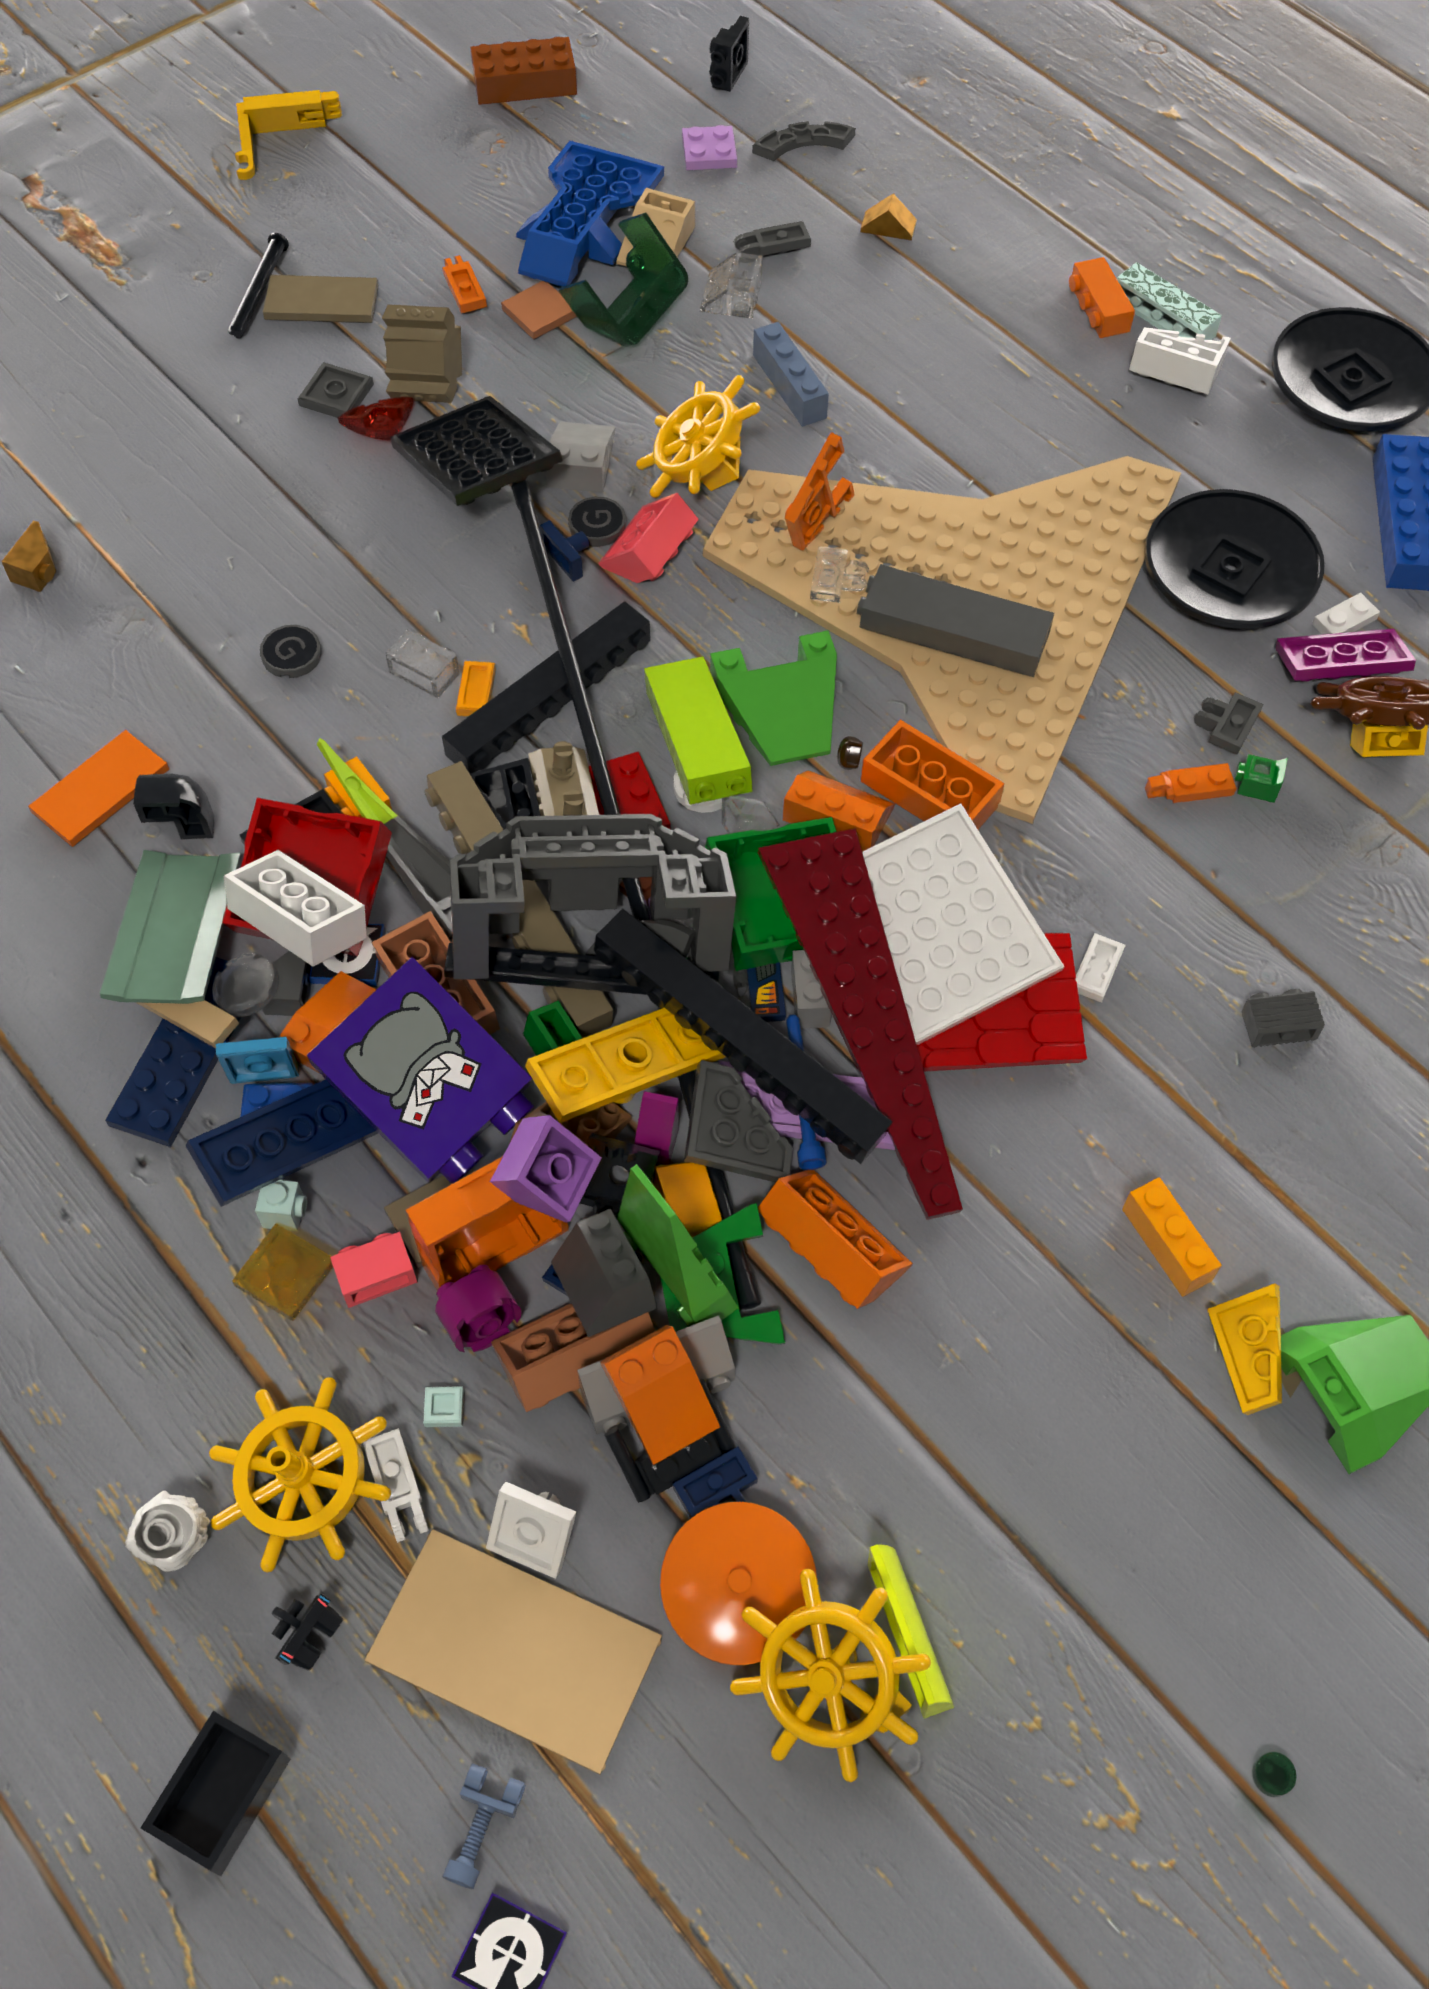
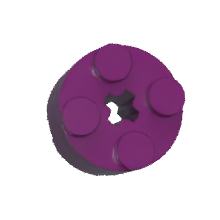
M485 1264L477 1266L469 1275L456 1282L445 1283L436 1292L438 1301L435 1306V1313L455 1347L460 1352H465L464 1347H471L473 1352L491 1347V1341L510 1333L507 1326L513 1319L518 1323L521 1318V1308L501 1276Z

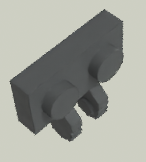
M1236 692L1229 704L1207 697L1201 704L1203 711L1195 714L1194 721L1197 726L1207 731L1214 730L1209 743L1238 754L1264 704Z

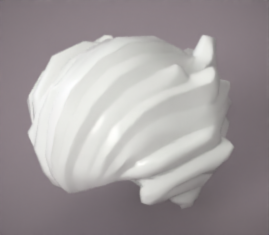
M164 1490L136 1512L129 1528L125 1547L132 1552V1555L149 1565L157 1566L164 1572L176 1571L187 1565L191 1558L207 1542L208 1534L206 1532L210 1520L206 1517L204 1509L198 1507L195 1498L170 1495Z

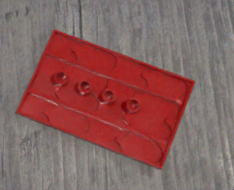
M1044 933L1065 966L1061 972L917 1045L924 1072L1069 1064L1085 1061L1087 1054L1086 1046L1084 1045L1085 1039L1077 981L1075 980L1076 973L1073 951L1071 950L1070 933Z

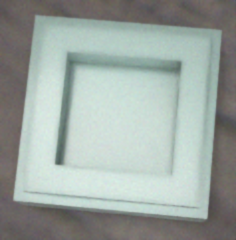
M463 1386L425 1387L423 1421L425 1427H462Z

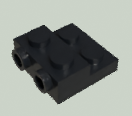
M739 16L736 23L730 26V29L721 28L716 38L713 37L711 40L710 53L712 62L709 74L713 88L731 92L748 64V17Z

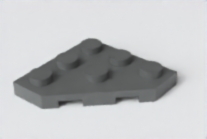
M701 1060L697 1065L684 1161L775 1183L779 1178L789 1176L793 1147L785 1136L780 1137L770 1123L771 1117L756 1097L752 1098L742 1085L741 1081L743 1079L735 1068Z

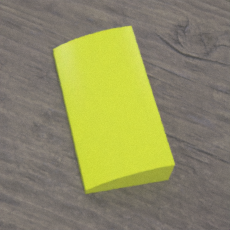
M877 1544L871 1546L867 1566L875 1587L883 1588L887 1591L888 1598L883 1605V1609L900 1656L926 1654L931 1660V1665L927 1670L907 1673L923 1718L925 1719L953 1709L952 1699L896 1550L888 1545Z

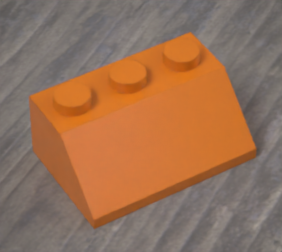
M808 770L796 776L784 798L783 821L792 824L832 817L836 832L856 828L863 852L875 845L894 809L895 803Z

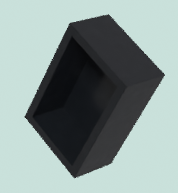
M213 1711L145 1819L141 1829L211 1872L222 1876L291 1759L283 1751Z

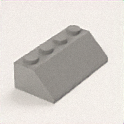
M719 1315L676 1332L699 1380L704 1379L710 1392L717 1393L728 1388L731 1382L735 1380V1365ZM600 1361L578 1369L581 1396L596 1434L606 1433L613 1428H618L619 1431L624 1429L627 1425L626 1423L630 1422Z

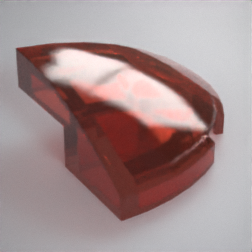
M413 397L388 398L379 400L378 403L370 404L366 407L361 405L340 415L338 421L341 425L361 435L391 441L390 436L398 434L405 425L414 403Z

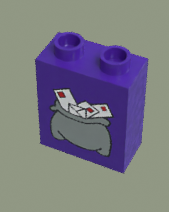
M413 957L402 965L307 1054L311 1065L427 1183L433 1181L440 1173L451 1184L459 1181L484 1156L472 1142L491 1123L503 1135H506L534 1107L522 1094L530 1086L532 1077Z

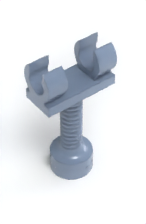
M473 1763L467 1773L460 1796L463 1800L478 1805L477 1814H475L476 1818L473 1819L474 1822L471 1824L472 1826L468 1832L469 1835H467L468 1839L465 1840L466 1843H464L460 1853L461 1856L456 1860L449 1859L442 1876L444 1879L468 1889H474L480 1873L475 1868L473 1860H476L475 1856L478 1855L477 1852H479L480 1843L484 1839L483 1835L486 1833L485 1831L489 1825L488 1822H490L489 1818L492 1817L491 1814L495 1811L515 1818L526 1786L524 1782L510 1777L502 1801L481 1794L480 1792L488 1771H486L487 1768Z

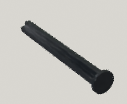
M271 233L269 235V246L228 328L229 334L234 335L236 338L242 337L282 252L286 251L289 247L287 238L280 233Z

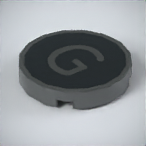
M595 496L585 498L573 506L569 512L568 525L571 535L583 531L589 540V546L600 547L612 544L622 534L626 527V515L624 509L616 501L607 497Z
M284 625L273 629L264 637L260 644V657L266 670L278 677L289 675V678H297L308 674L320 661V641L312 630L304 626Z

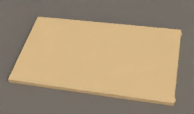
M432 1529L364 1661L601 1775L657 1647L661 1644L662 1635Z

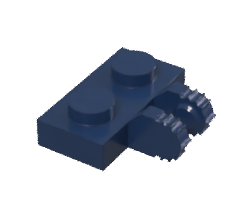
M738 1446L673 1483V1490L691 1519L701 1511L722 1504L732 1498L733 1502H746L741 1492L756 1484L758 1478Z

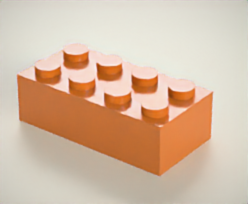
M901 719L863 759L861 774L862 783L922 821H926L954 806L962 804L978 830L998 808L1005 784Z

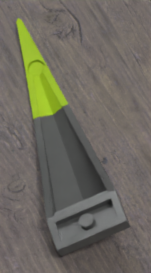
M319 738L317 742L318 748L361 816L381 821L392 832L386 855L423 914L431 911L448 939H452L450 861L397 816L348 767L323 739Z

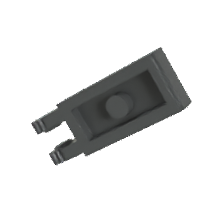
M802 221L756 229L752 232L736 236L733 241L735 248L739 249L738 255L740 259L744 261L755 260L759 255H771L811 247L810 235Z

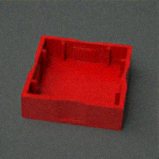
M257 798L245 839V850L241 867L279 850L365 906L367 929L392 832L381 821L341 813H319L299 805ZM226 907L222 921L224 925L236 933L273 940ZM363 941L340 953L358 956Z

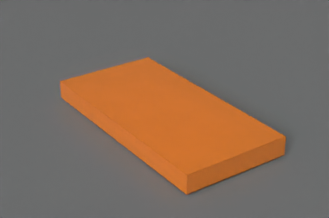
M124 730L28 807L32 814L73 847L134 798L136 780L139 775L164 774L169 770L167 762L127 730Z

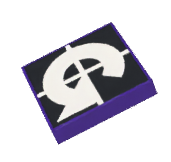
M492 1892L451 1977L472 1989H542L568 1933Z

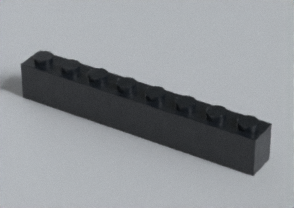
M625 601L572 640L585 689L593 683L600 682L605 674L613 668L621 666L629 656L637 650H642L650 641V621ZM559 650L444 734L442 741L445 755L453 763L462 761L469 774L486 768L490 761L499 754L508 751L523 736L531 734L548 717L556 715L560 708L572 700Z

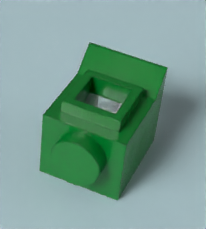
M1248 754L1245 763L1239 762L1234 780L1239 781L1237 794L1275 803L1284 782L1288 758L1276 761Z

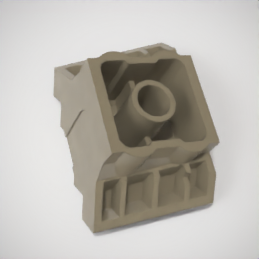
M388 304L382 317L387 325L383 336L387 357L384 373L390 379L386 393L392 400L452 403L457 390V377L462 376L461 326L455 325L454 315L448 307Z

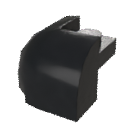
M178 774L138 776L133 804L141 823L174 821L181 839L213 838V812L207 795L199 784L189 776Z

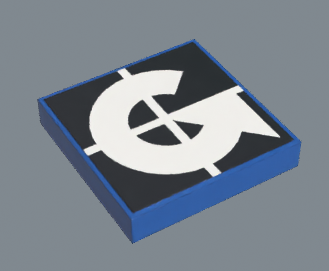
M368 923L366 929L367 939L363 940L358 956L338 953L322 963L311 966L310 983L327 984L342 971L369 986L377 987L380 963L371 942L385 935L384 924Z

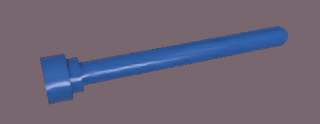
M789 1015L786 1019L788 1038L804 1051L800 1019L797 1015ZM799 1116L803 1141L800 1144V1149L797 1151L799 1167L804 1170L822 1168L827 1164L825 1148L816 1140V1133L811 1129L810 1124Z

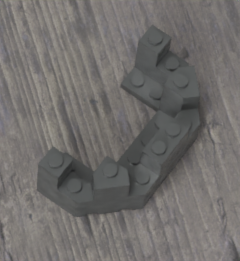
M652 814L517 816L506 823L505 830L498 834L493 831L476 842L473 851L466 855L459 853L450 859L454 979L472 980L489 978V934L519 933L520 913H524L525 906L522 880H548L550 910L571 911L617 909L618 878L652 877L650 896L651 919L653 921L657 919L671 921L685 927L693 924L692 930L695 931L691 943L693 964L703 972L728 971L736 893L727 853L717 848H713L711 851L699 845L700 839L679 828L672 831L664 827L662 819Z

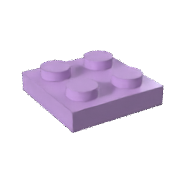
M718 125L716 127L682 128L686 170L737 168V155L732 126Z

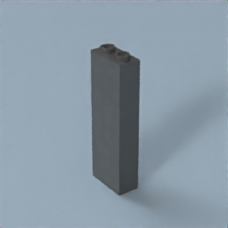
M880 564L875 576L870 575L866 587L868 594L866 597L862 596L857 607V614L861 615L860 628L1031 677H1034L1054 618V613L882 564Z

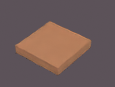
M541 281L501 302L502 310L533 340L577 317V309L552 285L545 281Z

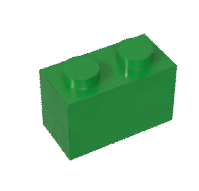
M559 1001L528 1013L523 1036L536 1056L582 1039Z

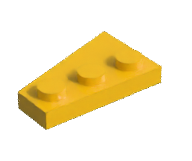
M1274 1283L1207 1309L1242 1413L1246 1415L1282 1403L1280 1286Z

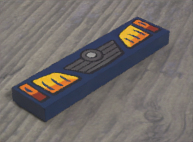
M780 962L747 969L750 1009L766 1022L785 1021L786 1011Z

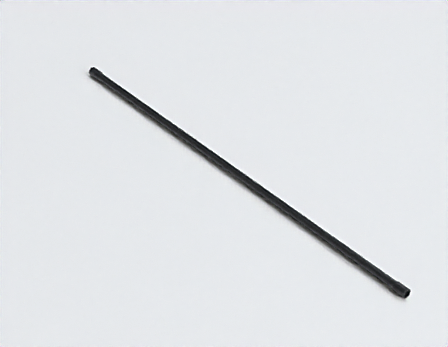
M527 480L512 483V491L517 508L520 510L604 815L621 814L535 513L530 486ZM622 878L633 917L640 921L651 920L639 878ZM694 1070L677 1076L689 1120L696 1078ZM706 1166L723 1221L734 1214L723 1172L720 1169ZM740 1241L727 1244L740 1309L755 1308L761 1304L754 1275L749 1268L743 1243Z

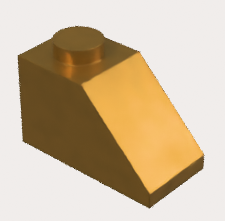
M33 521L1 562L10 582L41 592L47 583L53 579L56 569L39 522Z

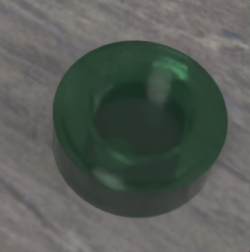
M1269 1752L1262 1755L1256 1760L1252 1769V1777L1256 1787L1267 1796L1281 1797L1290 1792L1295 1786L1297 1778L1295 1767L1291 1760L1281 1753Z

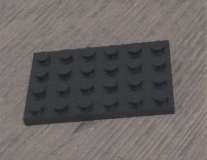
M491 396L390 436L392 447L457 506L471 504L475 501V498L485 494L496 493L508 484L522 482L529 475L539 471H548L555 464L563 461L558 448Z

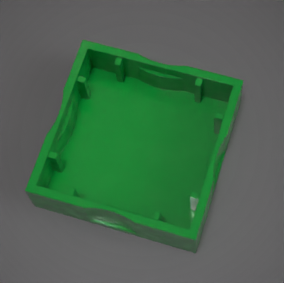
M832 817L787 824L772 830H749L707 837L706 849L711 851L713 848H717L727 853L736 893L730 951L735 971L777 962L792 961L793 951L804 950L796 938L794 927L789 917L787 918L782 907V901L776 889L773 888L758 855V848L834 833L836 828Z

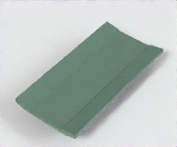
M143 851L100 990L101 998L117 1002L190 1004L204 1001L224 926L222 921L227 907L224 875L239 868L241 852L220 854L219 856L167 855L162 852Z

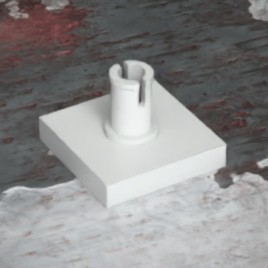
M505 1482L499 1490L486 1549L556 1579L563 1566L576 1511L560 1505L559 1499L554 1494L548 1500L549 1492H542L536 1495Z

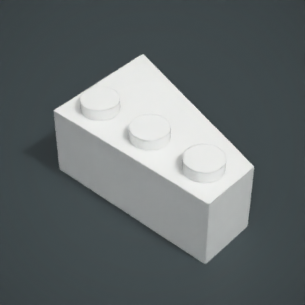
M1144 327L1136 342L1129 370L1138 373L1140 376L1156 378L1169 385L1182 386L1190 389L1192 392L1208 395L1223 365L1231 338L1222 337L1221 341L1205 340L1204 334H1196L1195 338L1179 337L1178 331Z

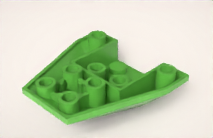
M1411 1315L1303 1326L1281 1335V1369L1286 1376L1296 1371L1299 1373L1336 1431L1328 1440V1443L1348 1474L1380 1460L1429 1406V1341Z

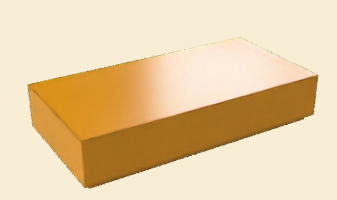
M464 662L456 705L457 716H470L490 701L496 671L495 663Z

